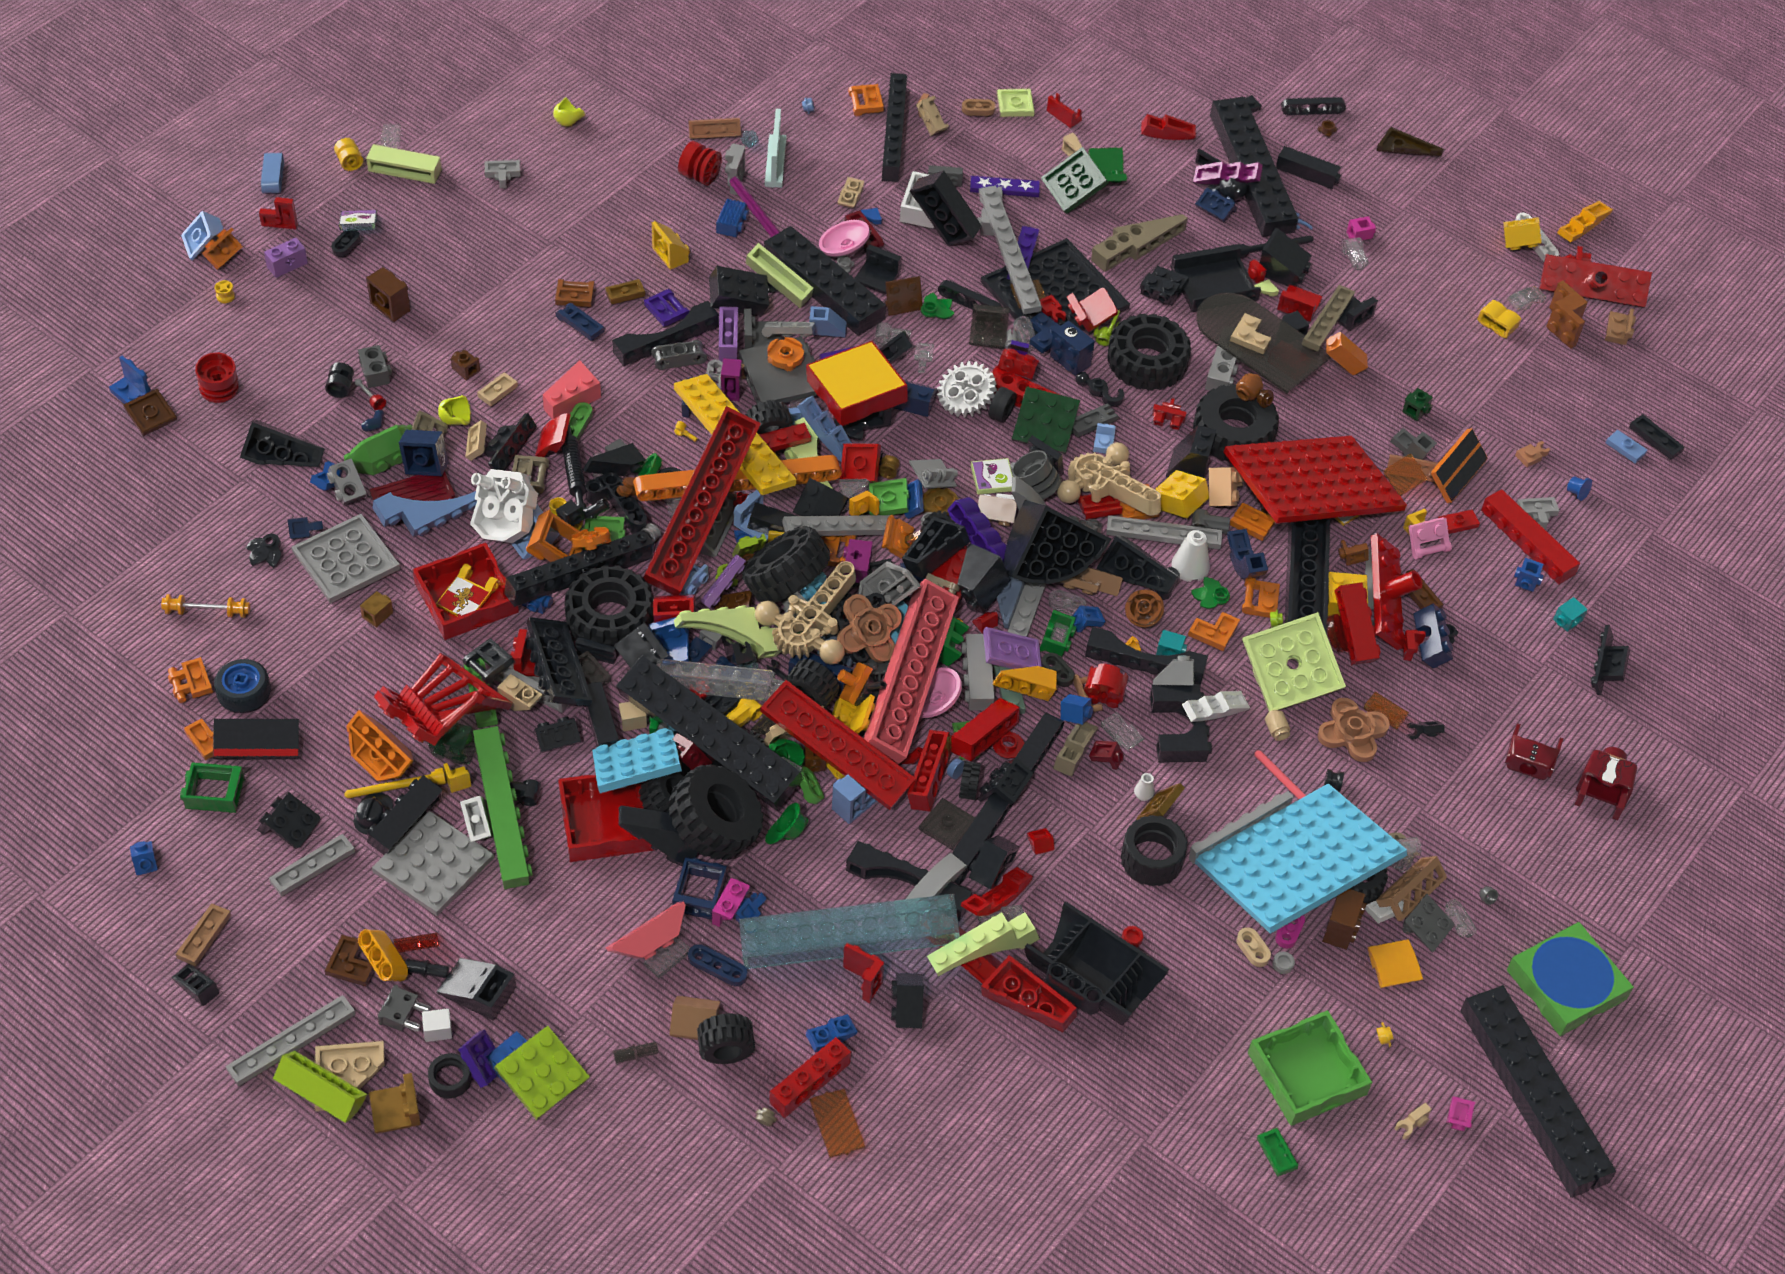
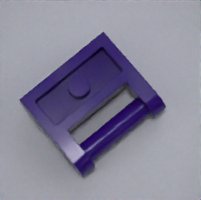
M671 289L662 291L644 300V306L663 327L684 319L690 312L688 308H685L676 299ZM667 301H669L678 311H675Z

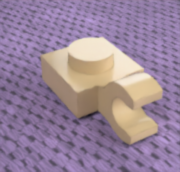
M1424 1103L1410 1113L1406 1119L1399 1121L1395 1126V1130L1397 1131L1400 1128L1406 1129L1407 1132L1404 1133L1402 1138L1404 1140L1408 1139L1414 1128L1417 1126L1421 1128L1429 1121L1428 1116L1432 1109Z

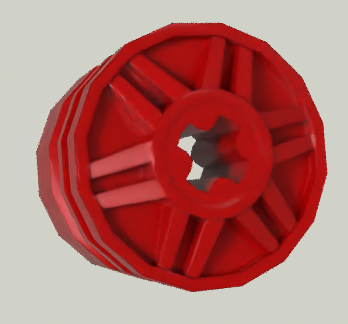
M691 141L681 153L678 172L680 175L690 179L694 178L696 182H701V184L708 186L719 173L722 154L712 148H706L705 145L696 141Z
M215 352L206 354L198 360L195 365L199 392L204 399L213 403H223L236 396L239 390V382L235 362L230 356Z

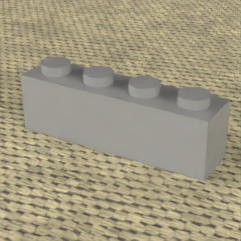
M966 634L965 642L961 643V653L965 654V658L962 659V669L966 670V674L963 675V685L967 686V690L964 692V700L968 702L969 710H985L991 703H994L992 664L986 663L983 634Z

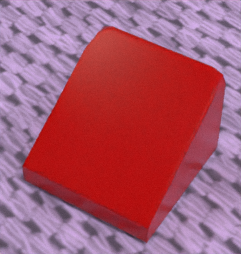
M1047 828L1027 833L1033 852L1036 855L1055 849L1054 838Z

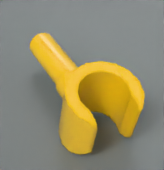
M683 421L677 422L674 430L677 436H687L694 442L698 440L697 437L685 430L687 425Z

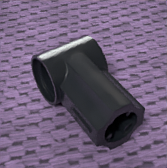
M526 779L523 782H510V788H515L519 803L530 807L537 804L541 784L538 781Z

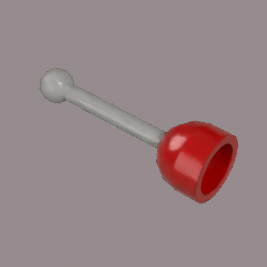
M361 379L355 380V384L360 386L370 396L369 402L374 410H382L386 405L384 397L379 394L373 395L362 384Z

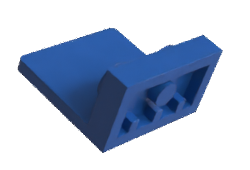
M123 355L120 356L119 360L124 377L109 386V389L114 396L126 404L151 392V389L147 383V374L142 369L139 370L132 360H127Z
M676 617L649 624L670 653L656 664L661 669L689 661V629L675 628L674 620Z

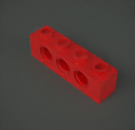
M997 366L991 372L997 383L995 385L997 391L1000 387H1005L1016 392L1014 405L1016 407H1021L1026 386L1057 394L1021 376L997 368Z
M929 730L913 776L916 780L909 787L907 793L911 809L929 812L932 810L951 754L952 743L949 732Z
M835 1037L770 1090L769 1103L786 1118L850 1065L851 1051Z

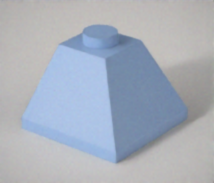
M202 211L181 236L190 260H194L206 249L205 245L212 239L215 241L218 238L216 235L223 230L220 218Z

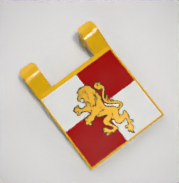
M464 564L458 576L438 600L436 606L455 616L457 614L462 616L478 610L491 593L498 589V579L490 577L485 588L467 580L472 576L473 572L470 565Z

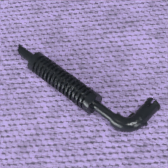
M569 423L565 442L562 445L569 493L575 496L576 505L580 504L583 507L585 519L597 518L599 514L610 509V504L605 498H602L595 504L586 507L583 501L586 485L578 439L572 436Z

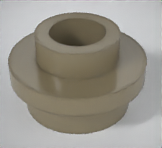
M764 1107L762 1110L757 1109L756 1121L768 1127L776 1123L777 1118L774 1117L775 1113Z

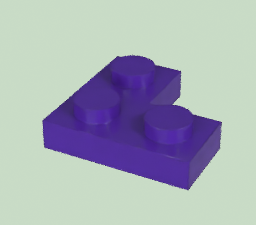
M485 1029L476 1033L458 1049L463 1061L469 1067L473 1079L480 1088L488 1085L497 1077L486 1057L495 1049V1046Z

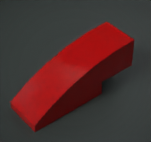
M1146 114L1141 122V134L1166 140L1194 139L1196 137V125L1166 114L1163 119Z

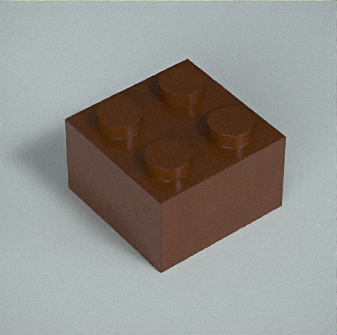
M382 267L366 277L370 304L395 322L410 312L408 286L404 281L399 280L393 272Z
M1348 889L1337 895L1322 942L1347 950L1349 943L1354 944L1362 915L1367 903L1363 902L1364 893Z

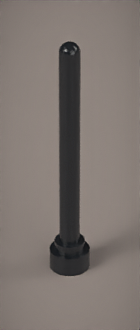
M1309 235L1292 238V240L1299 245L1313 242L1314 237ZM1266 243L1252 246L1239 244L1241 247L1240 258H1245L1249 253L1262 251Z

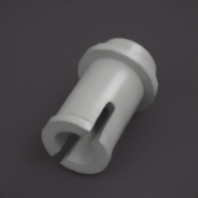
M1011 329L1006 333V349H1010L1012 340L1018 341V331L1013 329V334H1011Z

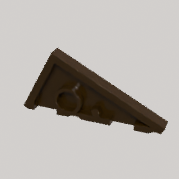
M1393 127L1388 129L1376 149L1382 152L1442 156L1444 148Z

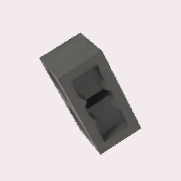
M380 345L358 349L359 361L367 387L372 388L390 384L391 367L386 365V362H388L385 351H381Z

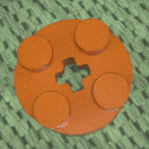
M784 337V340H779V338L773 340L767 348L768 362L777 368L792 371L804 359L802 344L791 337Z
M594 527V531L588 532V529H584L572 534L571 542L573 549L585 547L586 550H593L597 548L598 544L611 542V537L607 527Z

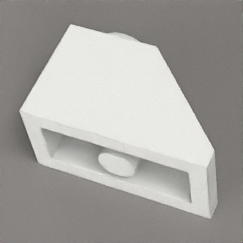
M481 796L461 801L460 804L470 841L475 842L491 837V822L486 800Z

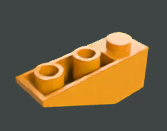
M1041 666L1002 670L994 680L993 685L1049 701L1056 691L1057 671Z

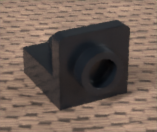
M572 500L555 509L557 515L571 526L579 524L585 519L583 507L580 504L577 506Z

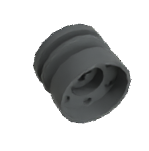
M1044 451L1029 452L1019 458L1012 467V475L1031 486L1042 499L1052 495L1061 484L1060 475L1052 466V462Z

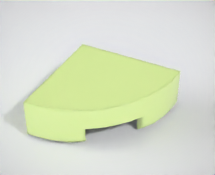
M1269 279L1254 285L1255 287H1261L1260 294L1276 296L1279 293V290Z

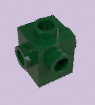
M1417 388L1405 398L1402 412L1418 421L1424 414L1427 415L1431 411L1433 397Z

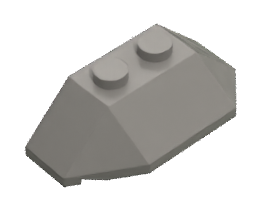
M886 561L860 581L858 594L866 597L872 593H880L885 598V604L895 606L921 585L909 570ZM873 600L870 603L873 606L877 605L879 602L878 600Z

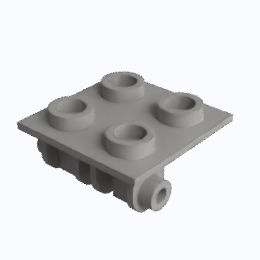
M941 459L909 461L924 488L957 486L954 478L958 475L957 470L954 468L947 469Z

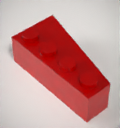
M1010 955L981 986L982 996L1062 1033L1077 1017V1007Z

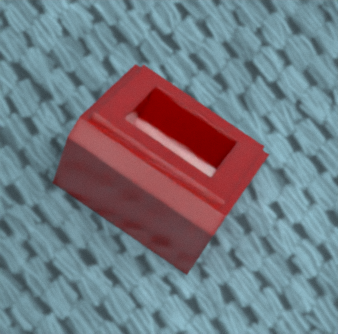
M995 611L986 612L975 618L972 622L983 634V630L986 627L995 628L998 626V614Z

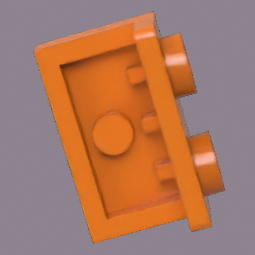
M232 227L227 231L223 229L216 235L218 237L216 241L212 239L205 245L207 249L202 254L216 269H219L243 247L231 234L234 230Z

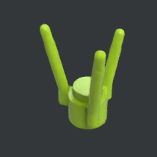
M1119 310L1118 314L1113 317L1109 328L1102 327L1100 330L1099 326L1095 328L1093 336L1097 337L1096 342L1099 345H1109L1113 327L1120 313Z

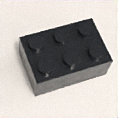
M716 266L709 276L711 308L738 307V313L743 314L744 309H751V315L759 317L768 308L767 275Z

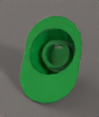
M798 803L790 804L771 826L765 836L767 844H775L782 838L793 840L803 832L809 820L800 812V805Z

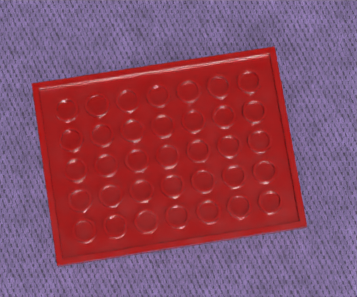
M1353 436L1225 446L1224 454L1276 524L1405 511L1407 506Z

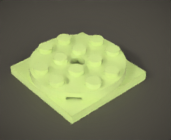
M1318 612L1242 638L1253 668L1254 677L1261 689L1269 712L1304 703L1346 687ZM1288 660H1296L1298 668L1295 670L1290 669L1287 666Z

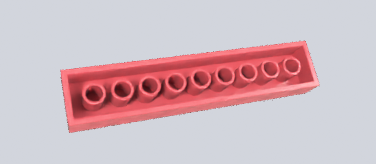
M926 578L920 583L921 586L912 594L883 679L886 682V688L879 691L870 723L863 738L896 764L901 763L907 758L959 599L958 596Z

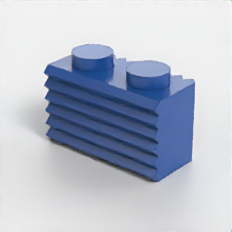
M727 199L716 222V233L737 238L738 233L743 231L744 220L747 221L749 216L747 204Z

